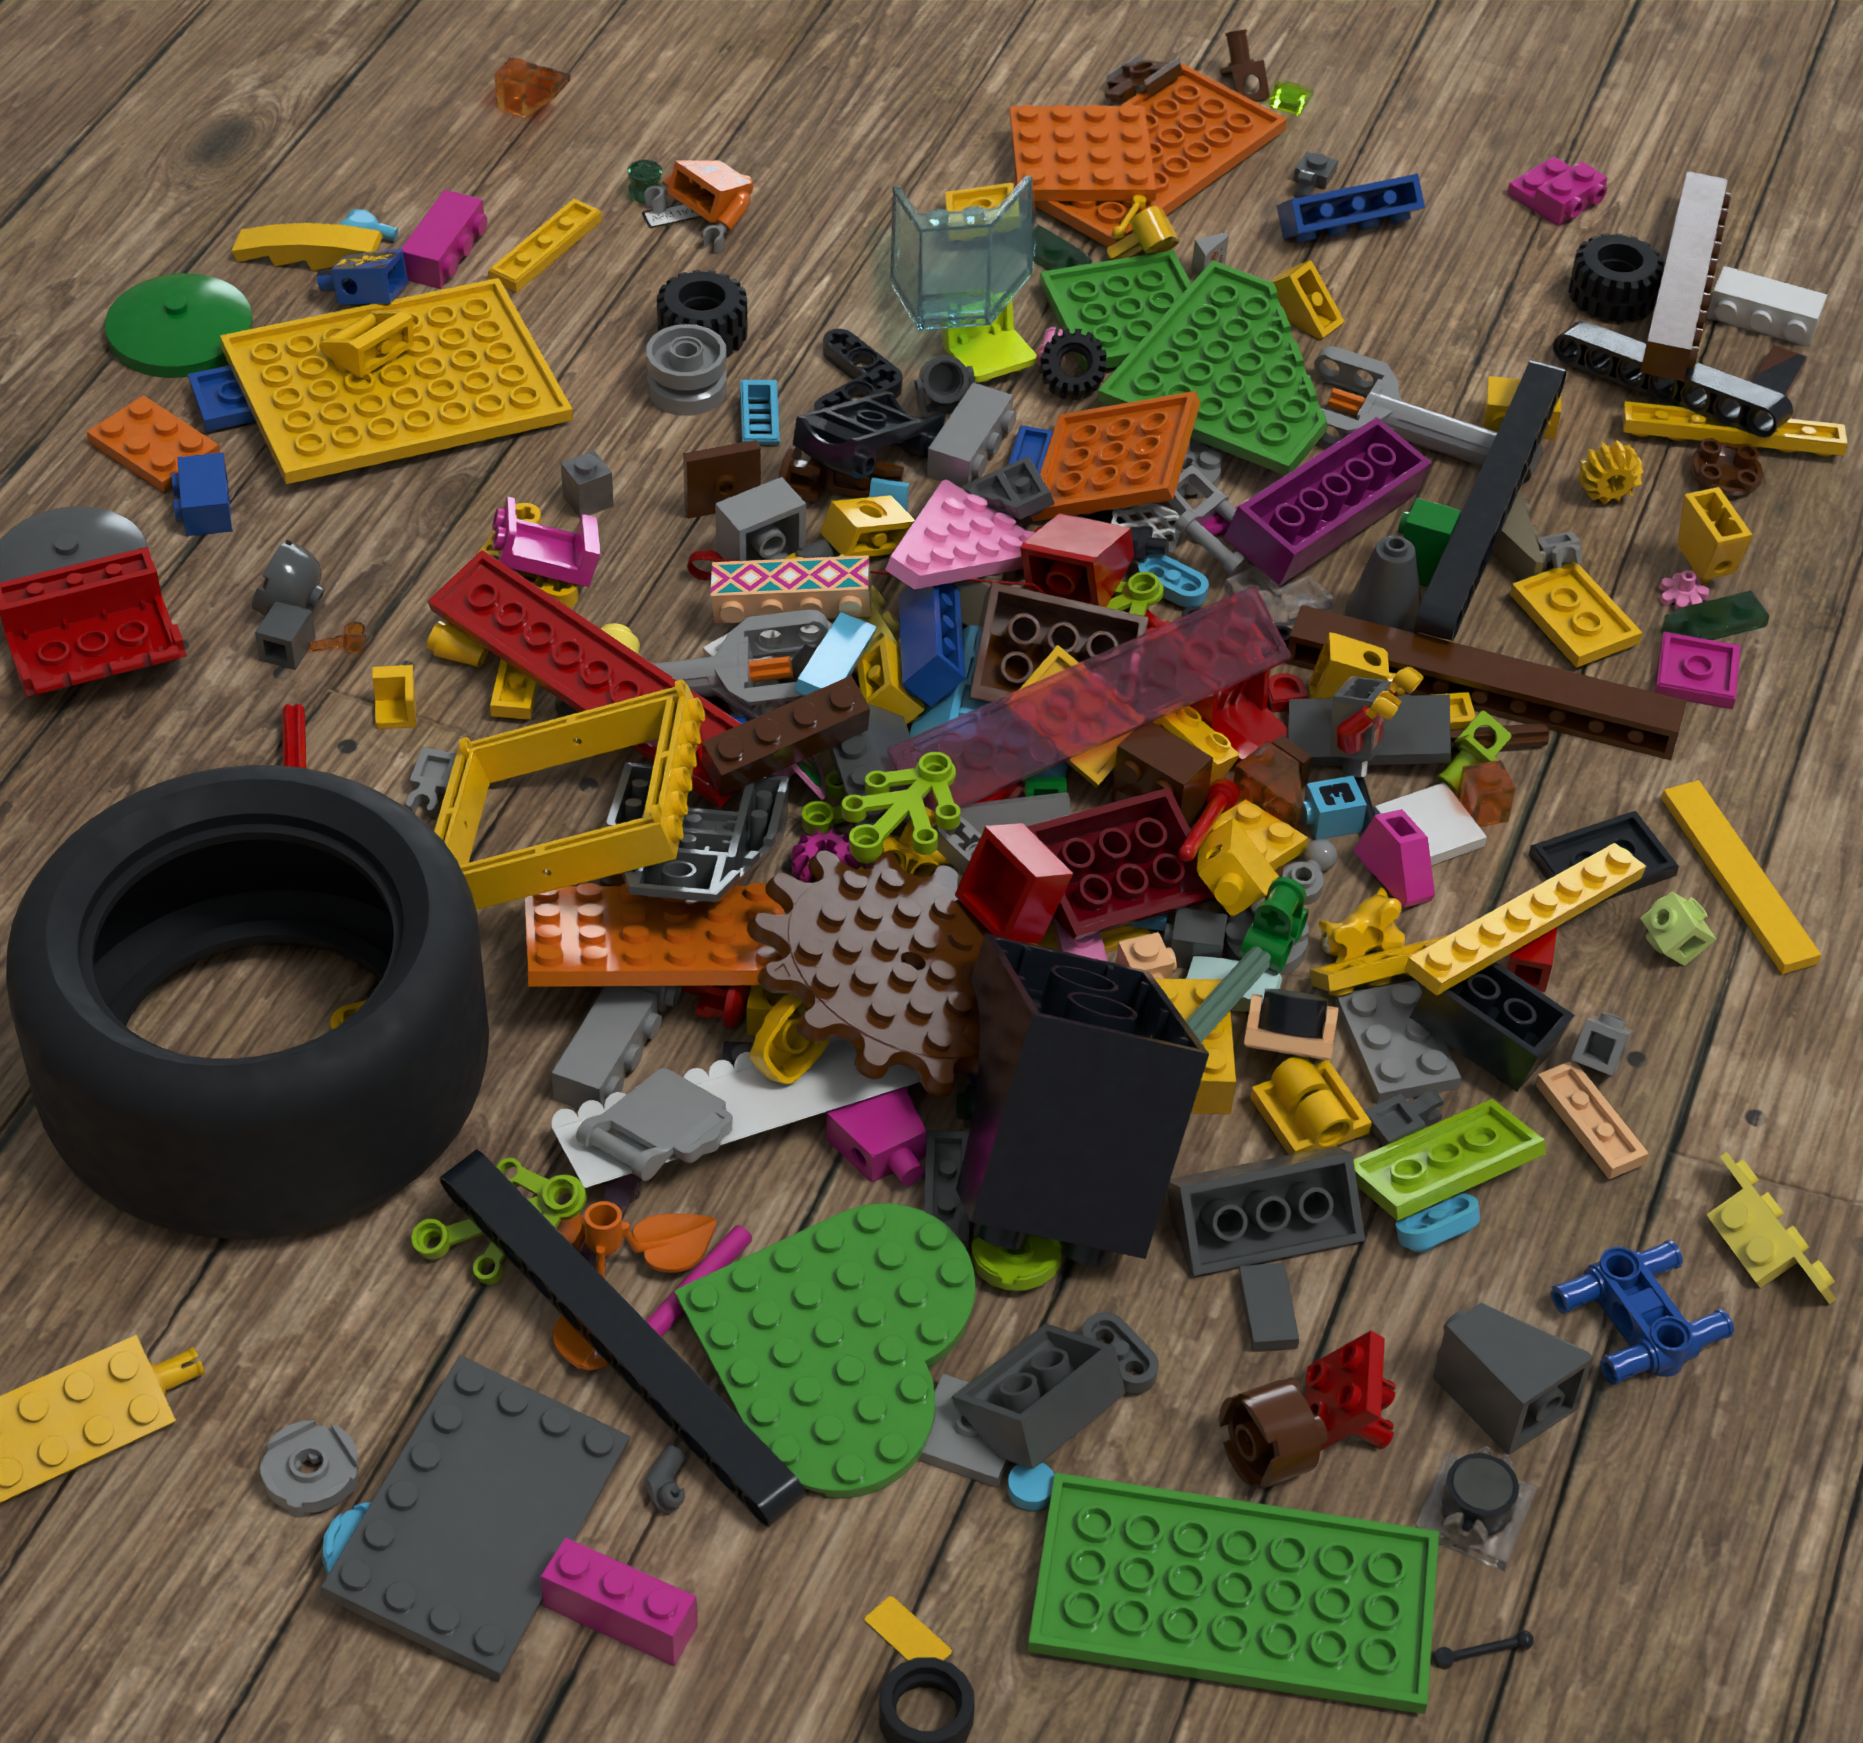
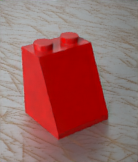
M1061 513L1025 540L1020 547L1025 583L1036 584L1048 595L1101 607H1107L1134 557L1130 527ZM1026 586V590L1041 593L1034 586Z

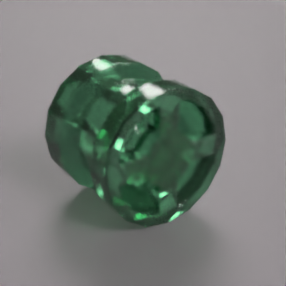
M646 159L637 160L629 165L627 170L628 178L631 181L628 186L629 196L637 202L646 203L644 197L646 189L651 186H662L660 182L662 178L661 165Z

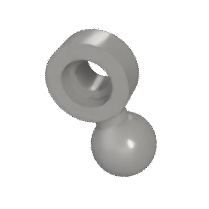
M1317 839L1309 843L1304 853L1305 862H1295L1289 865L1282 877L1297 881L1306 892L1304 905L1312 904L1320 898L1324 883L1322 872L1331 869L1337 861L1335 846L1325 839ZM1297 878H1306V879H1308V880H1307V881H1301V880H1299V879H1297Z

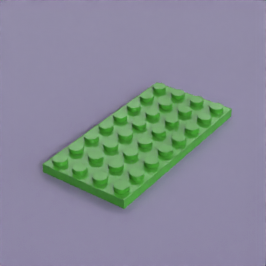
M1055 1472L1027 1652L1425 1714L1428 1703L1439 1531Z

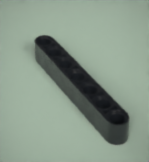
M1579 321L1574 323L1557 336L1553 342V352L1557 359L1564 364L1673 405L1686 408L1758 437L1765 438L1771 436L1789 421L1793 415L1792 403L1785 395L1697 362L1694 369L1687 368L1684 381L1641 373L1646 343L1589 322Z

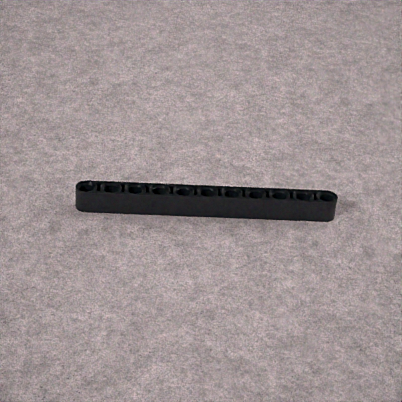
M1534 360L1529 361L1423 597L1416 617L1415 631L1454 641L1561 396L1567 369Z
M474 1150L439 1177L443 1189L452 1201L756 1519L766 1527H771L806 1497L803 1485L793 1472L481 1151Z

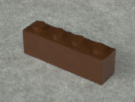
M850 675L703 741L702 764L719 795L722 797L867 731L870 707Z

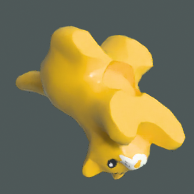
M1380 887L1374 896L1360 903L1356 910L1345 920L1339 923L1319 921L1318 925L1322 931V948L1327 954L1338 956L1335 962L1337 963L1365 956L1366 953L1372 950L1381 952L1404 946L1405 934L1394 923L1402 910L1400 901L1396 898H1388L1387 890L1384 887Z

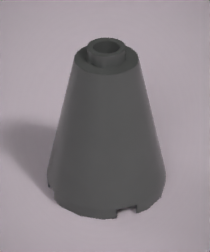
M1401 536L1384 537L1376 544L1347 601L1345 616L1417 633L1414 629L1421 605L1415 548L1410 541Z

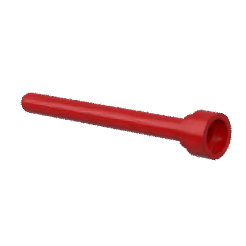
M1217 779L1209 786L1206 808L1178 851V856L1182 861L1189 862L1194 859L1219 816L1238 803L1240 797L1239 789L1231 780Z

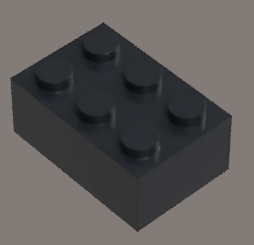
M1495 962L1437 996L1425 988L1409 1018L1456 1049L1461 1055L1495 1076L1500 1082L1518 1092L1554 1051L1575 1015L1498 962Z

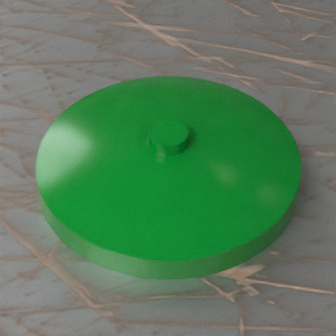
M171 274L141 282L125 291L113 302L105 319L108 346L113 355L132 370L164 378L188 377V374L226 365L228 361L221 349L220 335L253 329L252 312L246 297L233 285L218 278L201 274Z

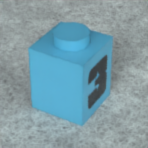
M1354 776L1307 783L1304 801H1301L1299 804V812L1302 823L1309 825L1314 839H1326L1361 833L1367 804Z

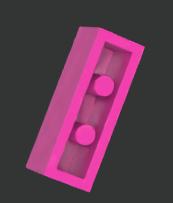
M444 190L402 246L408 281L441 289L449 277L455 275L464 256L470 254L472 245L479 235H483L486 230L488 219L487 215L484 214L483 199Z
M566 1537L541 1575L544 1607L672 1666H675L698 1627L697 1596Z

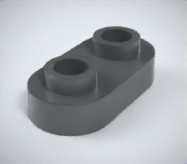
M1108 1312L1096 1313L1090 1316L1083 1324L1082 1336L1098 1341L1107 1340L1110 1342V1345L1115 1346L1125 1392L1142 1393L1152 1388L1157 1380L1159 1368L1156 1354L1119 1316ZM1136 1371L1141 1375H1132L1127 1372Z

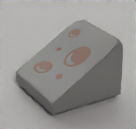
M1227 232L1195 239L1192 268L1197 276L1201 274L1212 260L1221 264L1226 263L1229 239Z

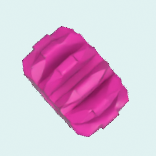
M815 828L812 836L801 834L798 845H794L791 852L792 876L806 883H815V878L808 869V862L817 852L824 850L835 854L847 866L859 869L861 862H858L849 851V834L837 836L834 828L828 833H821Z

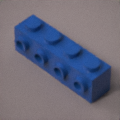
M1418 174L1294 198L1276 205L1283 240L1296 237L1297 243L1317 239L1316 233L1327 231L1328 237L1349 232L1348 226L1359 224L1360 230L1380 226L1379 220L1390 218L1391 224L1411 219L1410 213L1425 208Z
M952 583L916 590L908 586L899 594L902 684L912 697L921 698L930 707L941 698H947L953 694L958 684L966 679L960 590Z

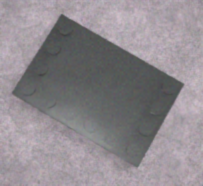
M459 1355L323 1583L320 1596L499 1682L543 1602L542 1573L565 1537L573 1541L577 1540L626 1450L630 1436Z

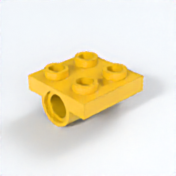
M1293 1056L1282 1062L1275 1069L1271 1080L1253 1086L1251 1089V1100L1288 1155L1337 1146L1370 1133L1371 1120L1328 1060L1313 1064L1308 1057Z

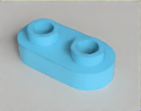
M1148 554L1146 562L1138 563L1137 573L1151 572L1162 582L1164 588L1163 598L1186 608L1200 606L1206 601L1209 582L1202 573L1163 554Z
M1459 1193L1411 1216L1396 1221L1398 1242L1411 1251L1425 1252L1454 1236L1470 1232L1481 1220L1477 1198L1470 1194Z

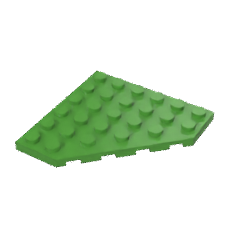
M1213 260L1098 389V401L1110 406L1196 391L1201 403L1192 431V439L1283 475H1287L1295 470L1327 431V419L1324 411L1320 409L1317 393L1310 375H1307L1304 368L1302 354L1297 341H1294L1291 334V326L1285 310L1279 303L1275 284Z

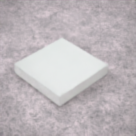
M1445 782L1375 806V815L1400 809L1405 811L1428 837L1431 865L1485 847L1487 836Z

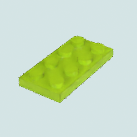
M1490 1099L1354 1159L1353 1162L1357 1187L1398 1221L1546 1154L1545 1139L1494 1099Z

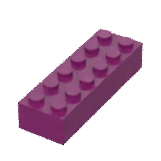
M1375 417L1239 505L1224 538L1280 586L1414 496L1432 462L1378 417Z

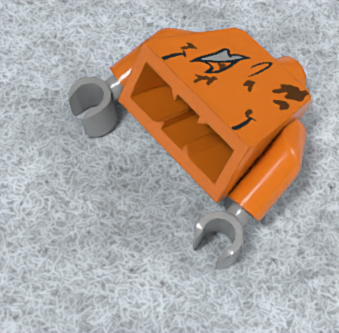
M675 161L673 172L662 181L663 185L661 187L651 186L646 189L644 194L646 206L648 208L652 206L653 213L655 214L664 212L667 209L665 196L669 194L709 222H717V226L711 225L704 229L703 244L706 247L710 242L714 241V253L722 252L725 246L724 233L726 231L730 232L750 205V194L753 191L752 179L747 175L739 174L720 161Z

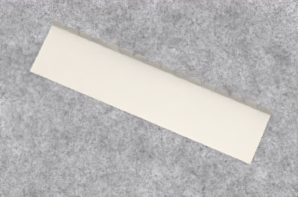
M831 1037L827 1047L815 1063L797 1081L790 1084L768 1080L765 1075L754 1067L749 1058L750 1052L740 1054L735 1060L734 1067L726 1060L714 1062L709 1069V1077L700 1068L688 1070L683 1077L726 1102V1111L730 1112L733 1117V1128L722 1139L720 1145L921 1082L917 1073L904 1065L891 1066L885 1076L880 1079H870L863 1076L855 1067L857 1056L855 1047L848 1040L840 1037ZM614 1092L609 1095L604 1103V1108L598 1101L590 1100L580 1106L578 1116L573 1110L565 1108L558 1110L552 1117V1129L584 1188L632 1173V1167L596 1146L588 1148L576 1139L577 1130L585 1119L602 1115L626 1096L625 1093ZM614 1127L608 1130L609 1134L640 1152L650 1149ZM673 1154L665 1161V1163L675 1159H679V1157Z

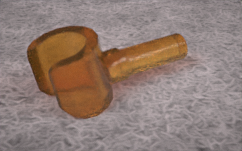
M349 622L344 627V635L310 642L311 651L344 647L348 652L358 653L365 646V626L361 622Z

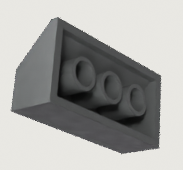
M868 704L870 707L868 730L829 748L844 798L854 794L867 796L865 793V776L871 771L890 772L916 767L919 760L903 716ZM912 784L890 787V792L907 790ZM928 793L923 798L924 806L935 812L931 795ZM889 809L869 811L864 820L853 823V826L856 827L863 824L874 825ZM909 814L890 833L891 835H902L910 819Z
M1337 1146L1171 1178L1167 1189L1172 1225L1193 1276L1366 1241L1352 1152Z

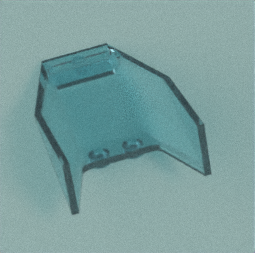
M1025 176L998 207L984 209L980 206H972L963 211L948 212L945 209H935L928 213H918L901 187L893 186L890 281L918 330L991 325L1033 274L1038 227L1032 176Z

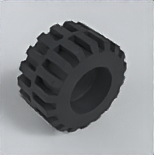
M1607 233L1601 234V237H1590L1588 242L1584 241L1580 244L1575 255L1569 283L1570 298L1572 302L1577 303L1576 306L1581 311H1587L1588 315L1599 317L1604 321L1638 320L1639 316L1645 317L1649 314V310H1653L1655 307L1664 271L1663 258L1659 257L1660 253L1656 249L1650 248L1651 244L1646 241H1640L1634 236L1628 237L1624 236V234L1616 233V235H1610Z
M693 270L691 273H680L677 278L671 277L666 281L667 285L660 287L659 294H657L658 332L664 328L679 324H695L709 328L721 336L726 344V357L732 355L733 350H739L743 346V341H746L748 331L747 297L744 287H740V282L736 279H730L729 275L724 273L717 274L716 271L712 270L707 272Z

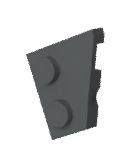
M1029 456L963 486L967 493L984 498L988 502L987 506L993 510L1017 519L1036 515L1042 512L1044 508L1055 504L1048 487Z

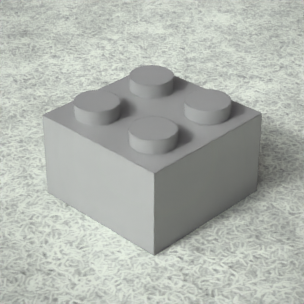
M782 477L715 504L716 552L723 559L740 561L783 559L798 551L799 548L806 546V503Z

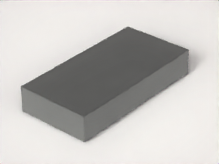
M1285 1264L1239 1266L1238 1279L1252 1351L1298 1348L1299 1334Z

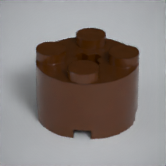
M1296 1379L1277 1380L1228 1397L1220 1408V1427L1228 1425L1230 1440L1223 1442L1226 1454L1236 1473L1248 1485L1258 1483L1260 1484L1258 1489H1264L1310 1472L1317 1466L1320 1458V1444L1327 1441V1430L1323 1420L1318 1415H1313L1307 1401L1303 1397L1301 1386Z

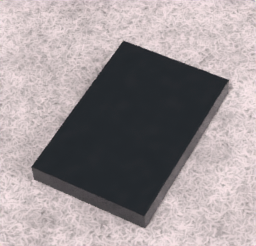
M1636 811L1530 846L1528 854L1544 877L1549 880L1613 843L1628 850L1633 857L1646 865L1642 878L1605 900L1675 877L1679 869L1678 864Z

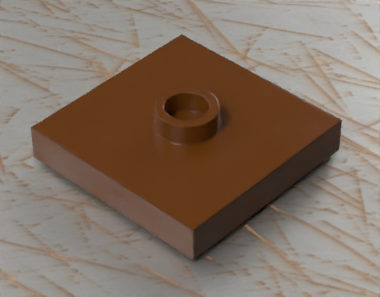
M757 440L683 453L684 505L688 519L716 514V503L761 485V448Z

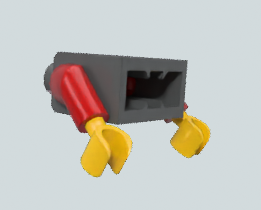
M1406 667L1401 669L1394 676L1392 682L1351 676L1333 696L1330 752L1333 756L1344 758V775L1365 777L1367 775L1368 761L1373 759L1383 745L1386 720L1388 722L1391 720L1402 703L1397 698L1398 694L1396 691L1401 687L1411 694L1423 680V676L1414 668Z

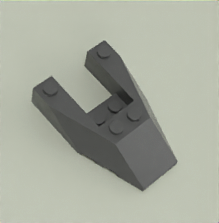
M625 762L606 820V827L643 818L653 764ZM768 775L746 785L738 812L688 807V814L684 816L682 824L684 837L683 840L679 841L676 859L623 872L622 875L628 893L631 895L718 902L727 897L783 840L788 819L789 777Z

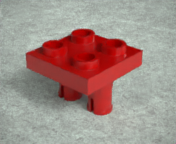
M1371 1330L1307 1366L1305 1400L1313 1415H1318L1323 1420L1327 1430V1441L1320 1444V1451L1351 1434L1372 1444L1376 1449H1384L1392 1441L1394 1432L1391 1430L1394 1429V1424L1381 1417V1410L1386 1409L1394 1401L1396 1392L1392 1390L1396 1389V1385L1394 1382L1383 1378L1385 1338Z

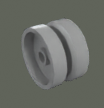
M679 324L664 328L651 337L646 346L647 392L655 406L664 412L678 416H695L709 412L722 403L727 394L726 344L720 335L709 328L699 325Z

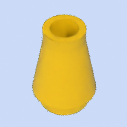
M441 620L435 624L427 641V649L433 651L434 657L469 664L477 668L483 665L489 652L487 648L455 626Z

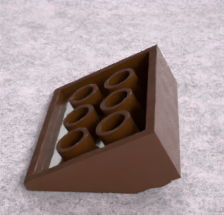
M992 582L985 594L980 617L969 699L1004 707L1055 647L1059 645L1132 708L1149 617Z

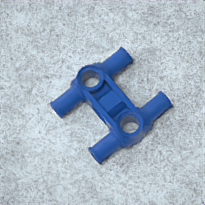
M1672 1240L1664 1241L1663 1244L1640 1253L1625 1247L1609 1248L1603 1252L1599 1262L1591 1264L1585 1269L1584 1275L1551 1287L1550 1293L1553 1304L1562 1314L1592 1301L1599 1303L1630 1346L1601 1357L1600 1366L1602 1373L1612 1385L1644 1371L1663 1377L1674 1376L1681 1371L1685 1362L1698 1356L1702 1347L1733 1336L1734 1326L1725 1310L1718 1309L1711 1314L1689 1322L1685 1320L1654 1276L1680 1268L1683 1263L1681 1251Z

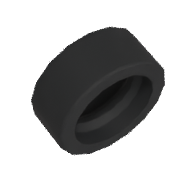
M916 1657L899 1664L886 1676L879 1693V1727L886 1742L965 1743L973 1727L975 1709L974 1690L967 1676L954 1664L936 1657ZM918 1687H933L944 1691L954 1700L956 1715L954 1720L946 1727L936 1731H920L907 1726L899 1719L897 1714L899 1698L905 1692Z

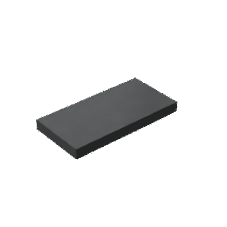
M1450 695L1398 696L1397 698L1402 703L1389 722L1386 720L1383 745L1373 759L1368 761V765L1451 763ZM1333 698L1289 699L1288 739L1312 755L1311 767L1343 766L1344 763L1343 757L1333 756L1330 752Z

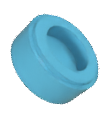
M1044 1463L1038 1464L1034 1469L1017 1464L1011 1470L1008 1477L1007 1491L1010 1500L1017 1507L1028 1511L1041 1510L1047 1507L1051 1500L1054 1472Z

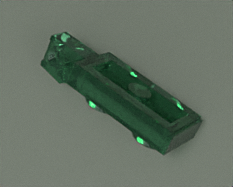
M1028 218L1018 223V230H1012L1003 234L1005 246L1047 271L1092 263V259L1081 249Z
M1746 591L1685 606L1676 610V612L1664 616L1665 620L1660 632L1662 635L1663 632L1716 640L1764 628L1768 624L1770 615L1753 592Z

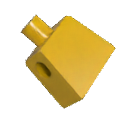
M1719 487L1685 494L1678 546L1691 565V571L1701 580V584L1710 583L1713 578L1735 573L1753 534Z
M1329 632L1308 682V695L1310 699L1333 698L1351 676L1392 682L1397 673L1389 672L1388 652L1384 648ZM1400 687L1396 692L1398 696H1404L1405 690Z
M1235 818L1209 833L1198 852V875L1214 894L1216 900L1232 917L1267 896L1268 888L1272 881L1279 877Z

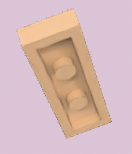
M1571 1060L1538 1074L1535 1083L1536 1087L1609 1180L1646 1164L1649 1155L1647 1150L1577 1062Z

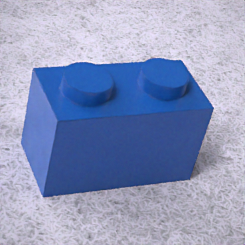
M224 453L177 457L178 473H171L174 496H180V498L173 499L176 522L184 521L186 536L232 532L229 487Z

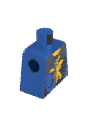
M403 249L346 255L332 269L318 271L317 282L319 290L321 292L335 291L339 304L391 303L408 284Z

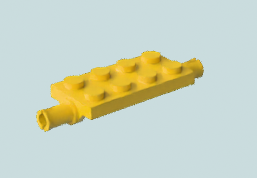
M136 1334L1 1395L0 1504L174 1424L176 1420L165 1398L167 1396L166 1391L195 1377L205 1375L201 1361L184 1369L181 1368L196 1361V1358L199 1357L194 1347H190L187 1351L154 1365L153 1362L148 1361Z

